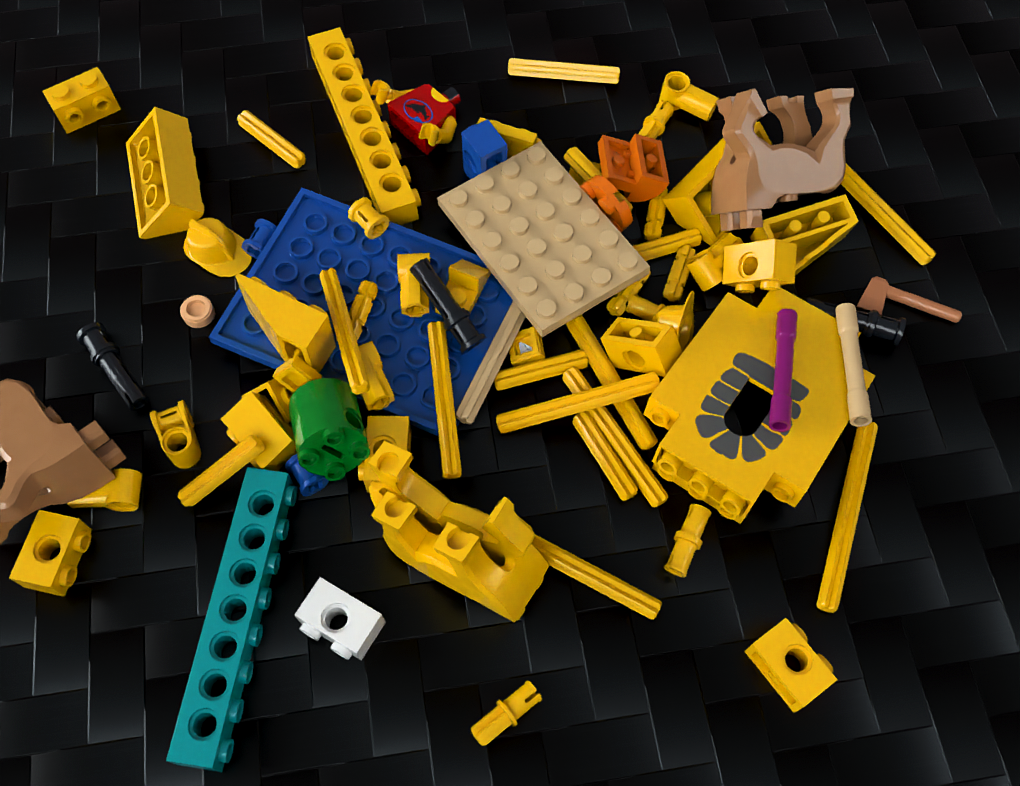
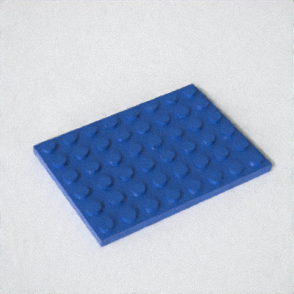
M301 187L246 277H257L264 281L268 287L278 292L281 290L287 291L295 296L299 302L308 306L311 304L317 305L328 314L336 348L323 366L320 374L322 378H336L348 384L347 373L340 356V348L319 274L322 270H328L329 268L336 270L348 312L355 296L359 294L358 288L361 282L367 280L376 283L378 293L375 300L371 302L373 304L365 325L361 327L362 333L357 343L359 346L373 341L382 361V370L395 397V400L388 407L378 410V412L387 416H409L412 426L439 437L427 325L430 322H444V319L440 314L435 313V306L430 299V313L424 314L422 317H409L406 314H402L397 254L430 253V264L445 285L449 281L448 268L461 259L488 269L487 266L476 254L393 222H389L386 231L378 238L369 239L364 233L365 230L357 222H352L348 218V210L351 206ZM492 273L469 317L479 333H484L487 338L472 350L461 354L459 351L461 346L452 333L446 331L455 412L513 301ZM239 287L209 335V339L215 345L276 369L285 361L249 312ZM361 394L356 395L358 404L366 407ZM456 418V426L458 427L460 420Z

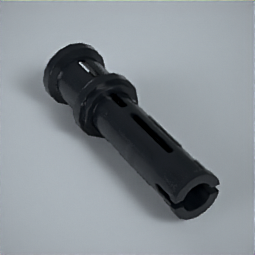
M427 258L418 261L410 268V272L420 283L422 289L444 319V329L450 331L461 346L459 349L461 354L472 350L487 338L484 333H479L469 318L470 312L465 308L461 309Z
M807 296L806 302L836 318L835 308L838 306L837 304ZM856 310L861 335H864L866 338L875 336L890 340L891 344L896 346L899 344L905 329L906 318L900 317L895 319L879 315L877 310H869L868 313Z
M93 322L79 330L76 335L77 341L80 345L86 346L91 354L90 360L92 363L105 371L130 411H138L146 406L145 403H149V398L120 358V348L116 343L109 340L104 325L99 322Z

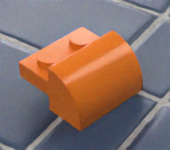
M636 133L630 142L606 135L601 136L597 144L602 177L610 181L616 189L624 191V196L629 202H644L653 199L667 188L670 182L662 141Z

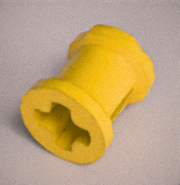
M362 197L355 201L348 210V218L352 222H357L365 230L364 233L369 239L378 238L389 226V218L384 214H379L372 207V201L367 197Z

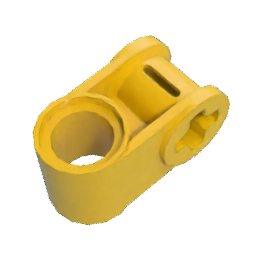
M178 401L177 406L161 412L156 410L150 412V418L158 435L161 448L171 462L181 469L191 468L196 465L201 457V449L194 431V422L185 401ZM186 445L184 449L176 451L180 446Z

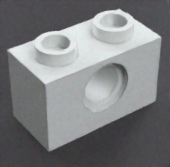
M321 577L294 614L302 624L299 629L316 641L321 636L333 643L330 649L347 660L352 655L362 660L386 623L381 613ZM341 614L348 616L347 623L343 628L338 630L330 629V622L335 616Z

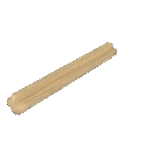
M512 301L455 412V417L463 424H472L526 318L514 301Z

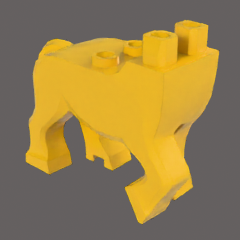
M384 441L368 461L380 482L371 481L368 489L375 506L371 516L382 524L384 530L383 537L389 549L404 562L443 585L477 601L514 623L516 620H520L526 610V605L542 584L543 577L549 568L546 560L531 543L535 538L532 527L516 514L514 504L506 497H503L497 503L490 515L473 507L451 502L441 491L409 467L413 460L412 453Z

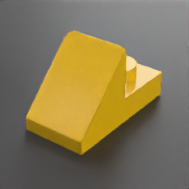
M461 259L448 268L449 281L446 287L461 309L465 308L471 313L491 272L489 269ZM435 307V313L440 314L437 308Z

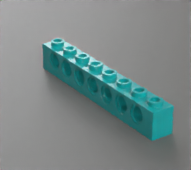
M251 467L246 469L166 761L170 763L222 772L224 763H229L232 757L234 740L231 739L234 723H239L243 714L244 700L241 699L244 684H249L252 678L254 664L250 660L254 646H259L262 638L263 625L260 624L263 610H267L270 606L272 589L269 588L272 574L276 575L279 570L281 555L278 553L281 540H285L288 535L289 520L286 518L289 506L293 507L297 499V486L293 483L289 473ZM264 505H274L268 514L259 515V511ZM265 537L261 547L250 549V544L254 539ZM256 571V576L252 582L244 585L241 584V578L245 573ZM246 606L245 615L240 620L231 621L233 611L237 607ZM230 642H236L237 649L235 653L229 658H222L221 654L224 646ZM226 679L227 687L224 693L218 697H213V685L218 680ZM215 717L217 722L216 729L211 735L203 737L201 733L203 723L207 719Z

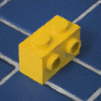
M98 67L43 90L46 99L67 134L121 110L109 84Z
M249 391L221 418L228 427L227 435L236 444L242 442L249 435H257L261 439L265 449L250 461L255 468L279 471L297 453L292 427L284 421L279 411L265 395Z

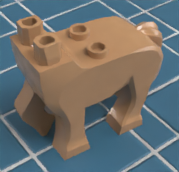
M830 88L814 93L816 104L822 114L821 128L814 137L812 136L811 126L805 112L804 95H797L792 98L777 96L767 99L768 110L778 117L783 129V144L770 145L758 137L754 131L755 123L768 113L756 89L736 93V96H729L716 101L718 110L725 120L722 135L726 144L712 181L711 215L720 214L721 231L763 227L762 210L772 208L774 204H777V199L779 202L798 201V196L825 194L838 188L844 179L846 170L845 139L851 127L850 103L854 97V88Z
M13 379L0 381V462L4 460L7 462L5 482L0 489V545L8 538L9 530L32 512L49 505L65 504L83 498L115 479L116 476L111 469L126 459L118 445L112 439L110 440L96 420L80 431H77L71 423H64L51 406L46 408L35 396L34 390L30 385Z

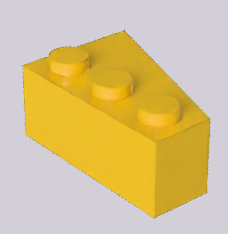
M846 194L765 219L763 220V227L755 228L750 239L752 242L776 238L797 244L795 275H797L845 238L859 220Z

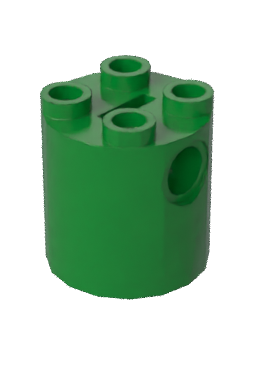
M336 378L312 380L297 388L290 397L289 412L299 465L310 473L325 476L329 481L340 480L345 476L346 472L356 468L370 455L356 394L352 393L351 387L347 382Z

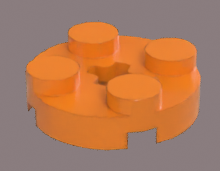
M595 175L579 186L620 232H623L633 222L632 213L627 202L624 199L619 203L618 199L614 196V193L618 190L606 178Z

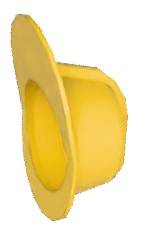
M203 218L197 221L191 219L189 221V229L183 246L185 255L189 259L219 277H233L238 273L241 274L249 267L252 262V256L248 255L241 247L245 240L215 218Z
M694 291L689 293L684 305L666 306L658 311L652 322L673 325L682 351L686 349L693 338Z

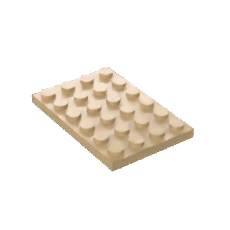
M541 141L437 197L440 208L541 337L546 336L650 273L649 264L586 192L579 187V184Z

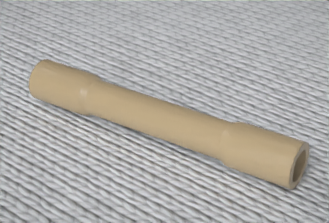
M842 303L835 308L838 334L841 338L848 390L849 419L851 425L862 427L872 422L869 395L865 387L858 339L857 313L854 304Z

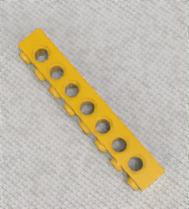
M340 27L308 36L312 58L376 211L379 214L386 215L390 222L398 225L418 220L417 207L422 205L419 193L416 188L411 189L409 185L411 177L407 166L400 165L401 155L396 142L391 144L389 138H392L387 121H381L382 112L380 105L376 100L371 99L372 95L369 93L371 85L368 78L363 79L361 76L364 73L359 58H353L355 52L351 39L344 37Z

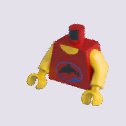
M375 80L369 93L376 95L375 100L378 104L388 103L390 124L426 155L438 144H448L452 141L457 127L455 105L461 101L458 92L453 87L448 88L443 93H439L430 84H424L415 89L398 91L390 89V86L382 80Z

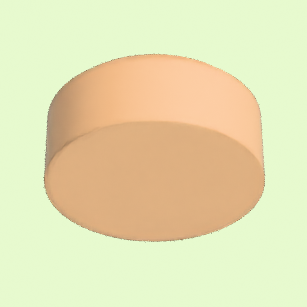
M194 295L182 303L180 314L188 326L202 328L212 322L215 317V309L207 297Z

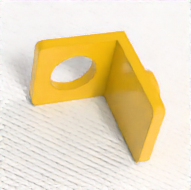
M272 379L251 390L259 393L267 389L286 423L291 422L289 402L293 393L276 379Z

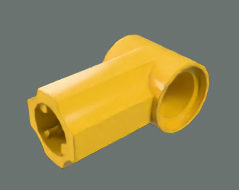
M672 71L665 76L659 102L664 101L662 107L665 106L666 102H669L673 106L674 111L682 109L705 121H709L717 106L716 101L720 98L690 84V79L685 73Z
M731 232L724 234L708 249L697 253L685 263L702 291H706L722 281L724 246L743 244L740 237L734 236Z
M430 253L397 254L398 283L401 284L400 307L402 314H406L409 317H422L424 314L430 313L429 297L410 272V268L418 261L427 258L430 262Z
M369 341L359 345L370 384L369 391L360 394L368 411H378L388 407L395 400V397L382 370L383 365L373 341Z
M119 468L111 470L116 476L115 479L83 498L68 502L67 505L71 508L106 507L119 512L136 511L139 508L143 475L133 469Z

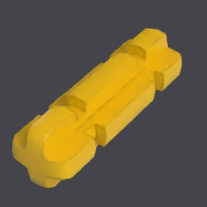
M667 188L660 195L649 201L646 217L647 223L644 228L645 239L648 241L661 238V227L663 226L666 206L662 199L668 194Z
M690 245L678 248L676 260H674L668 276V284L665 285L663 297L671 302L681 299L684 290L681 286L685 287L690 271L685 263L696 255V250L691 248Z
M651 271L647 276L616 293V297L613 296L609 300L606 308L612 316L620 317L624 314L627 308L626 304H628L634 294H638L643 287L642 283H645L650 277Z
M367 280L361 282L358 288L359 294L355 296L349 310L356 340L360 338L362 333L361 327L365 325L373 305L371 302L375 300L378 293L377 284Z

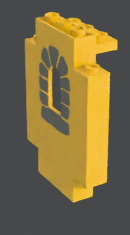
M783 288L769 291L757 308L728 292L649 397L643 415L648 417L655 425L669 430L656 450L652 460L654 463L652 469L658 472L663 479L674 482L687 490L693 498L704 501L717 509L723 517L734 520L739 524L745 519L763 489L770 492L777 500L795 508L807 492L850 420L842 345L838 334L836 318ZM782 309L795 310L798 314L797 336L794 342L790 430L785 432L771 430L769 428V411L757 431L752 435L739 436L732 433L724 422V416L747 381L773 395L777 346L775 338L777 313ZM863 369L867 391L875 375Z

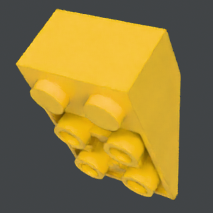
M238 273L235 277L249 312L282 359L286 362L297 355L320 373L336 348L328 314L317 305L311 304L308 306L299 302L295 296L287 291L281 290L278 292L268 287L264 281L257 277L248 278Z

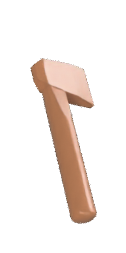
M878 276L871 278L856 306L866 311L877 310L879 315H882L885 299L888 298L954 323L959 322L962 318L961 311L890 286L886 279Z

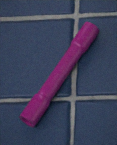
M782 309L777 313L774 387L769 416V428L776 432H785L791 428L793 356L798 319L797 312L792 309Z

